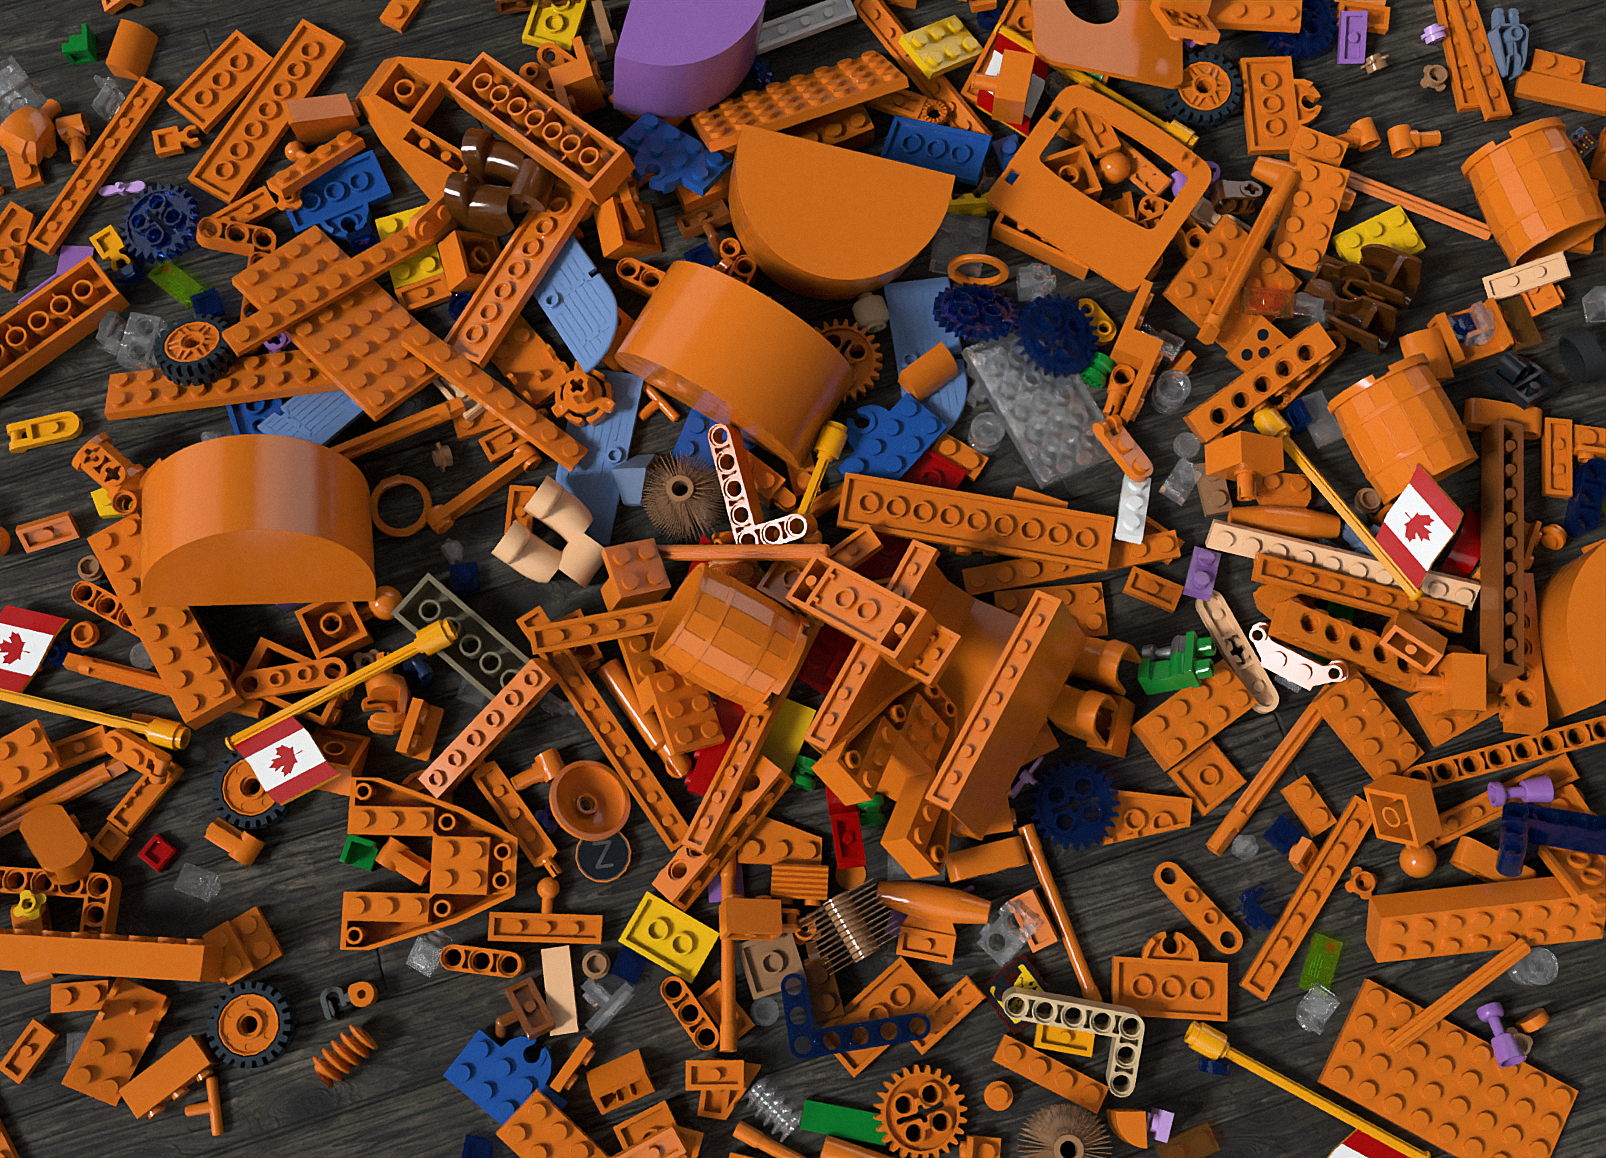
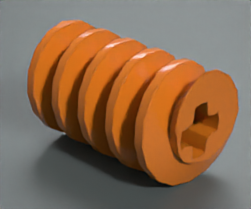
M350 1024V1036L341 1032V1044L334 1040L330 1042L333 1051L330 1052L323 1048L321 1049L324 1056L322 1060L315 1055L312 1057L317 1074L330 1088L334 1087L333 1080L340 1082L343 1079L342 1072L349 1074L352 1071L350 1063L356 1066L361 1063L359 1055L365 1058L370 1055L368 1047L373 1050L378 1049L374 1039L363 1028H357Z

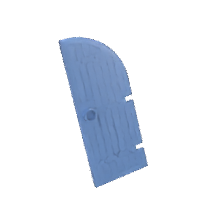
M572 233L538 284L533 295L584 372L588 374L600 363L610 349L617 332L619 313L615 295L601 273H598L593 278L590 276L597 271V267Z
M949 277L888 283L884 286L886 305L890 315L889 323L898 377L903 369L941 341L950 351L953 358V354L962 353L954 304H944L945 299L953 298ZM964 359L955 360L958 367V375L921 402L925 408L947 425L946 431L940 437L945 435L955 425L966 404L968 382ZM900 385L901 395L903 397L907 392Z
M594 368V370L603 373L607 382L611 384L614 390V402L616 405L611 413H607L606 419L594 427L590 426L586 418L597 413L598 409H595L588 415L570 412L575 417L583 418L585 426L580 428L568 421L565 433L589 451L572 473L558 463L556 481L582 501L591 511L594 519L585 531V534L601 546L610 547L620 500V493L611 469L628 460L644 380L629 373ZM597 380L600 383V386L603 390V397H605V386L599 380Z
M343 390L292 397L280 407L285 412L283 415L279 416L274 412L260 423L257 428L264 434L289 436L326 446L365 412Z

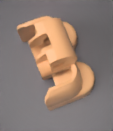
M547 475L523 510L562 536L567 545L562 551L555 549L517 520H514L491 554L520 574L538 583H548L559 569L586 588L604 563L601 554L604 547L585 534L594 518L591 511L582 501Z

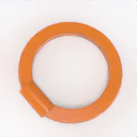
M983 254L960 255L953 258L947 266L950 279L963 286L978 288L999 285L1008 278L1010 272L1008 266L1002 260ZM980 262L995 266L1001 273L990 278H974L964 275L956 268L962 264Z
M397 474L381 480L370 497L371 519L374 525L383 533L393 537H406L420 531L427 524L426 513L433 508L432 497L427 487L418 479L408 475ZM401 484L411 485L423 497L424 509L421 517L416 523L407 528L397 529L386 525L378 513V502L381 495L392 487Z

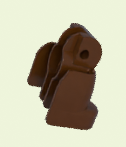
M469 128L463 137L461 147L462 159L469 173L452 172L446 181L444 190L445 204L460 229L467 232L500 236L508 234L515 227L507 211L512 213H524L529 210L546 212L550 203L549 195L554 190L559 177L509 141L496 139L491 131Z
M1382 244L1363 246L1360 250L1362 255L1359 264L1345 263L1324 254L1303 292L1304 295L1313 303L1334 311L1332 315L1328 312L1325 314V321L1331 329L1359 343L1363 350L1381 356L1395 331L1397 309L1405 311L1418 290L1422 278V260ZM1352 286L1361 288L1385 298L1387 304L1364 295L1356 296L1349 292Z

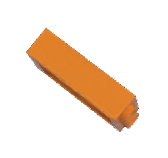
M260 637L243 672L267 668L275 652L297 662L311 661L312 659ZM328 667L329 669L326 672L328 676L337 678L341 673ZM249 678V680H246L244 690L248 693L255 691L258 686L257 679ZM355 686L331 698L321 717L309 711L298 716L327 729H332L333 725H337L343 714L341 709L345 701L352 697ZM275 696L260 698L282 709L292 705Z

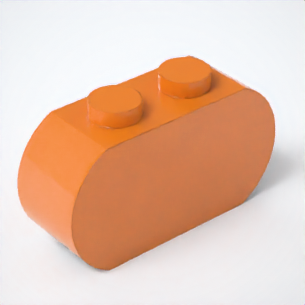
M55 804L43 805L29 812L22 820L19 830L51 883L67 885L79 881L92 869L94 857L90 848L94 844L86 832L82 834L79 832V829L82 827L74 813L68 816L62 806Z

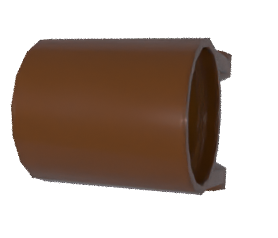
M1218 180L1209 187L1213 209L1220 215H1252L1256 209V200L1263 193L1262 187L1253 181Z

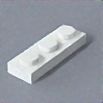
M1126 474L1124 475L1114 539L1141 545L1151 478L1140 483L1131 480Z

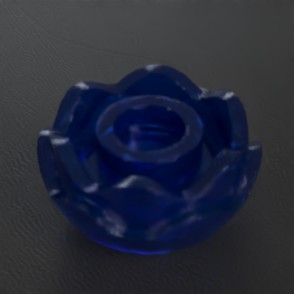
M468 291L458 292L450 298L448 313L452 319L457 321L463 312L462 308L467 306L471 300L472 293Z

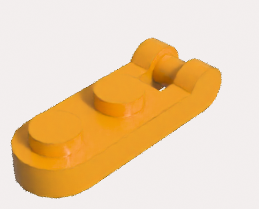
M64 411L8 424L6 429L7 434L11 436V442L9 443L10 452L23 453L27 449L74 439L81 434L83 422L75 413ZM26 432L27 438L22 439V434Z

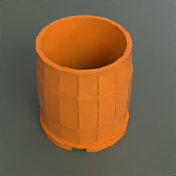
M1555 116L1539 119L1509 131L1510 139L1503 141L1497 146L1494 140L1472 154L1461 166L1464 179L1470 181L1484 219L1496 243L1499 244L1508 259L1511 268L1528 263L1538 257L1543 258L1561 251L1565 252L1586 241L1606 225V214L1599 200L1597 189L1577 149L1565 134L1566 125L1563 124L1560 118Z
M1424 353L1410 356L1389 365L1390 371L1375 380L1373 374L1360 380L1330 400L1329 406H1327L1330 415L1336 417L1343 437L1365 477L1372 484L1385 506L1398 500L1408 486L1417 463H1420L1436 482H1439L1479 458L1455 408L1441 384L1427 367L1430 363Z
M701 562L685 578L668 605L652 640L650 654L674 669L681 676L724 699L742 705L747 713L757 716L763 713L770 705L764 701L772 692L777 695L780 694L796 668L808 636L802 633L803 627L809 628L810 620L798 612L792 614L780 606L779 603L754 588Z

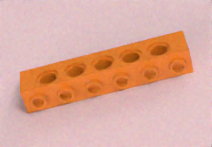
M1319 322L1310 324L1182 418L1200 443L1216 441L1224 436L1222 431L1228 426L1234 428L1245 420L1243 415L1250 410L1256 412L1267 404L1265 399L1272 394L1277 397L1289 388L1287 383L1294 378L1296 381H1299L1310 373L1309 367L1315 363L1319 366L1332 357L1330 352L1337 347ZM1301 347L1306 348L1309 353L1306 361L1302 360L1299 356V349ZM1280 362L1284 363L1287 367L1285 376H1281L1277 371V366ZM1258 378L1263 379L1266 384L1263 392L1256 389L1255 382ZM1236 394H1240L1244 398V405L1241 408L1234 404V396ZM1215 409L1221 411L1223 419L1219 424L1215 423L1212 419V413Z
M1524 573V673L1519 676L1521 679L1516 677L1506 684L1498 682L1497 694L1501 700L1499 719L1503 722V732L1537 736L1548 726L1534 576L1533 573Z
M1291 598L1288 601L1276 604L1268 631L1270 636L1331 661L1343 659L1349 663L1351 668L1356 667L1363 674L1371 675L1373 678L1410 693L1418 692L1413 691L1411 688L1413 674L1430 675L1431 670L1428 674L1422 672L1380 645L1381 637L1376 636L1377 632L1371 629H1359L1353 626V623L1349 620L1335 619L1330 617L1329 613L1325 610L1308 608L1304 606L1305 603L1298 599ZM1302 620L1305 622V629L1302 626ZM1326 630L1329 632V639L1326 636ZM1350 640L1353 642V649L1350 645Z
M543 658L531 659L418 778L420 782L436 799L450 795L562 677Z
M760 753L709 855L701 854L683 845L651 884L672 904L686 912L794 781Z

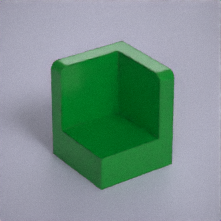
M87 23L81 24L82 34L69 36V43H62V53L71 65L97 62L96 35Z
M348 834L339 861L373 872L377 863L375 858L383 845Z

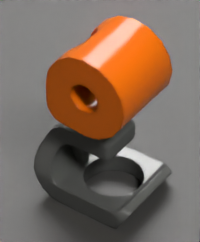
M357 982L349 986L347 993L341 987L331 986L326 988L321 993L320 1001L325 1018L338 1021L332 1002L333 997L338 998L342 1007H347L350 1003L358 1007H370L378 1000L379 993L373 983Z

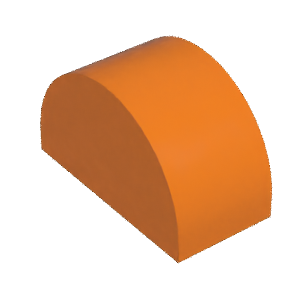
M743 124L729 180L728 201L730 216L744 251L771 280L792 292L810 298L822 300L857 298L863 293L875 292L886 284L891 283L920 254L933 238L944 219L951 199L955 175Z
M675 261L670 265L615 353V360L619 367L715 422L737 427L743 438L799 470L816 444L823 425H826L827 421L831 419L854 381L853 370L844 356L805 321L743 282L710 267L689 261Z
M272 434L225 436L183 448L157 465L146 479L142 490V607L375 601L376 579L370 490L364 475L358 467L340 453L323 445L289 436Z
M1606 541L1561 567L1545 582L1536 595L1547 715L1552 722L1606 700Z

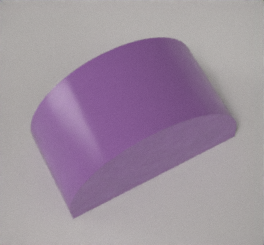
M631 0L615 53L613 109L640 116L649 112L658 118H675L701 112L721 102L742 83L754 63L758 51L766 0Z

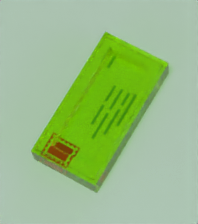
M165 257L147 275L151 281L187 309L205 291L199 283Z
M1313 933L1297 987L1322 997H1327L1343 942Z

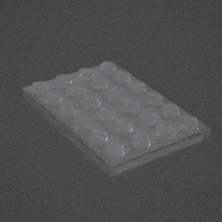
M1046 320L966 347L962 351V356L1040 489L1114 460L1095 436L1092 429L1094 423L1100 420L1105 421V418Z

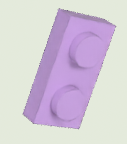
M1152 1107L1151 1113H1146L1147 1137L1167 1143L1174 1113Z

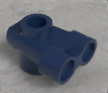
M425 652L422 654L418 653L396 664L402 676L412 673L419 690H426L433 685L431 678L434 676V672L428 664L429 660Z

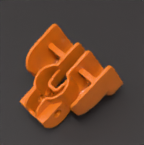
M1086 637L1088 640L1052 706L1048 718L1065 733L1097 746L1105 747L1106 742L1095 728L1100 707L1118 711L1119 706L1110 695L1095 690L1083 691L1068 685L1071 677L1081 678L1090 681L1093 685L1125 695L1126 690L1118 680L1120 661L1124 659L1141 664L1142 659L1131 644L1115 639L1105 641L1094 637Z

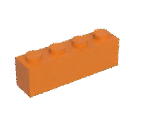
M999 213L993 224L992 238L1083 281L1085 280L1090 270L1088 267L1005 214Z

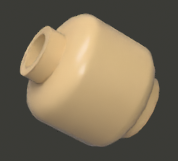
M872 292L863 293L858 296V301L854 303L852 311L856 322H858L859 329L862 330L867 327L868 333H875L884 329L890 315L883 297L873 295Z

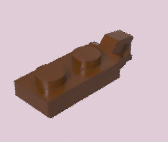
M817 941L806 942L809 958L803 960V968L818 1024L846 1016L834 967L829 968L833 965L832 960L827 962L830 960L829 955L822 958L828 953L821 954L820 947L815 948L819 945Z

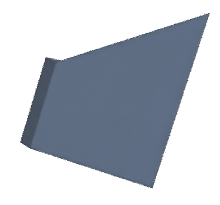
M637 455L611 469L624 505H645V500H642L641 496L643 494L641 493H643V489L649 488H646V481L643 480H647L649 475H651L650 473H654V470L652 471L649 465L652 461H658V455Z

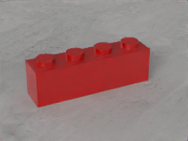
M715 694L712 704L713 707H716L715 712L725 741L722 744L696 750L694 758L698 760L695 769H689L685 780V785H688V792L704 798L746 714L742 705L724 699Z

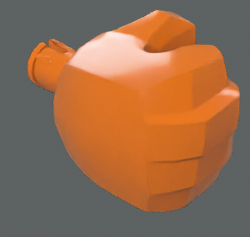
M48 99L39 110L31 106H24L14 111L0 125V146L7 154L24 164L29 162L39 164L43 156L47 158L52 157L57 151L56 128L52 120L61 113V105L54 99Z
M384 652L376 654L377 660L384 657ZM393 667L364 681L368 697L364 698L361 702L363 712L386 711L375 712L370 716L368 728L373 733L394 735L403 729L410 707L411 695L408 684L403 676L393 674Z

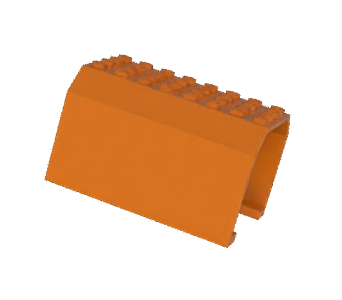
M913 539L886 589L928 610L939 625L955 632L964 639L963 644L937 682L938 686L958 708V737L925 799L952 814L951 829L965 836L982 840L1088 639L1063 600L1036 589L1022 617H1018L974 598L949 582L935 564L940 555L938 549ZM857 640L803 739L821 755H824L861 718L893 693L915 680V678L889 665L876 650ZM889 759L876 792L897 802L907 777L891 759Z

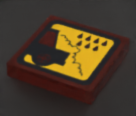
M1024 953L979 987L986 996V1000L1013 1035L1030 1022L1010 1018L1005 1013L1002 1004L1003 993L1010 987H1021L1053 993ZM1013 997L1008 1001V1006L1013 1009L1019 1008L1023 1004V1000L1019 997ZM1042 1002L1037 1006L1036 1010L1042 1014L1052 1005Z

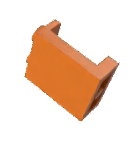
M1494 297L1487 299L1481 305L1447 316L1445 312L1437 314L1427 324L1428 329L1440 328L1452 370L1505 353L1514 344L1513 333L1507 327L1503 319L1502 308L1496 303Z

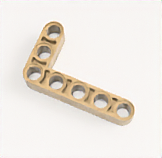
M1010 987L1003 993V1009L1010 1018L1112 1037L1106 1081L1110 1091L1115 1096L1126 1097L1133 1092L1145 1031V1024L1139 1012L1131 1007L1021 987ZM1013 997H1019L1023 1000V1004L1019 1008L1013 1009L1008 1006V1001ZM1042 1002L1052 1005L1051 1010L1045 1014L1039 1013L1036 1010L1037 1006ZM1071 1007H1075L1080 1010V1014L1077 1018L1069 1019L1065 1016L1066 1011ZM1099 1013L1109 1015L1108 1020L1103 1024L1094 1022L1095 1016ZM1128 1018L1137 1020L1136 1026L1132 1029L1123 1028V1023ZM1128 1046L1132 1048V1053L1128 1057L1122 1058L1118 1056V1051L1122 1047ZM1124 1075L1127 1077V1081L1124 1085L1117 1086L1113 1084L1114 1078Z

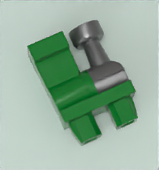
M1195 631L1186 632V636H1175L1170 646L1157 649L1153 644L1144 645L1142 647L1143 659L1138 666L1137 679L1147 695L1185 689L1189 686H1192V688L1201 687V679L1214 677V663L1211 658L1203 659V657L1215 655L1216 644L1212 637L1198 638Z

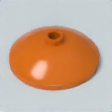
M590 760L573 762L565 766L556 775L550 787L549 803L552 814L558 824L576 838L586 841L608 839L619 832L628 820L631 800L627 786L614 770L602 763ZM580 804L585 805L587 807V811L583 810Z

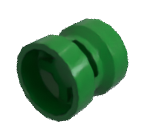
M1094 352L1089 360L1090 365L1084 367L1080 377L1091 387L1102 389L1107 381V375L1112 373L1116 363L1109 356L1100 352Z
M798 755L795 761V772L790 775V778L794 781L792 785L814 791L817 774L811 767L817 761Z
M874 795L870 801L857 803L861 812L859 815L860 826L886 824L885 814L882 813V806L885 804L884 795Z

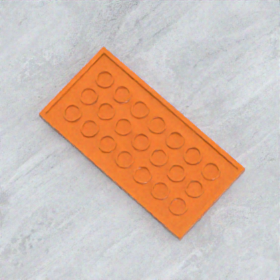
M872 50L862 53L861 57L853 60L851 58L840 60L837 62L838 65L829 68L828 66L818 67L814 70V73L805 76L804 74L794 75L790 78V81L784 83H770L766 86V89L760 91L749 90L744 92L741 97L735 99L725 98L717 105L689 115V119L695 131L712 153L738 144L743 124L778 131L907 88L909 84L907 77L878 51Z
M314 225L232 277V284L255 307L261 310L351 258ZM374 280L282 332L375 422L441 376L401 346L402 339L419 322Z
M1364 979L1317 1081L1318 1083L1457 1158L1551 1157L1579 1092L1578 1090L1525 1062L1506 1068L1498 1067L1491 1044L1444 1019L1440 1020L1401 1051L1395 1053L1386 1043V1038L1423 1011L1424 1008L1369 979Z

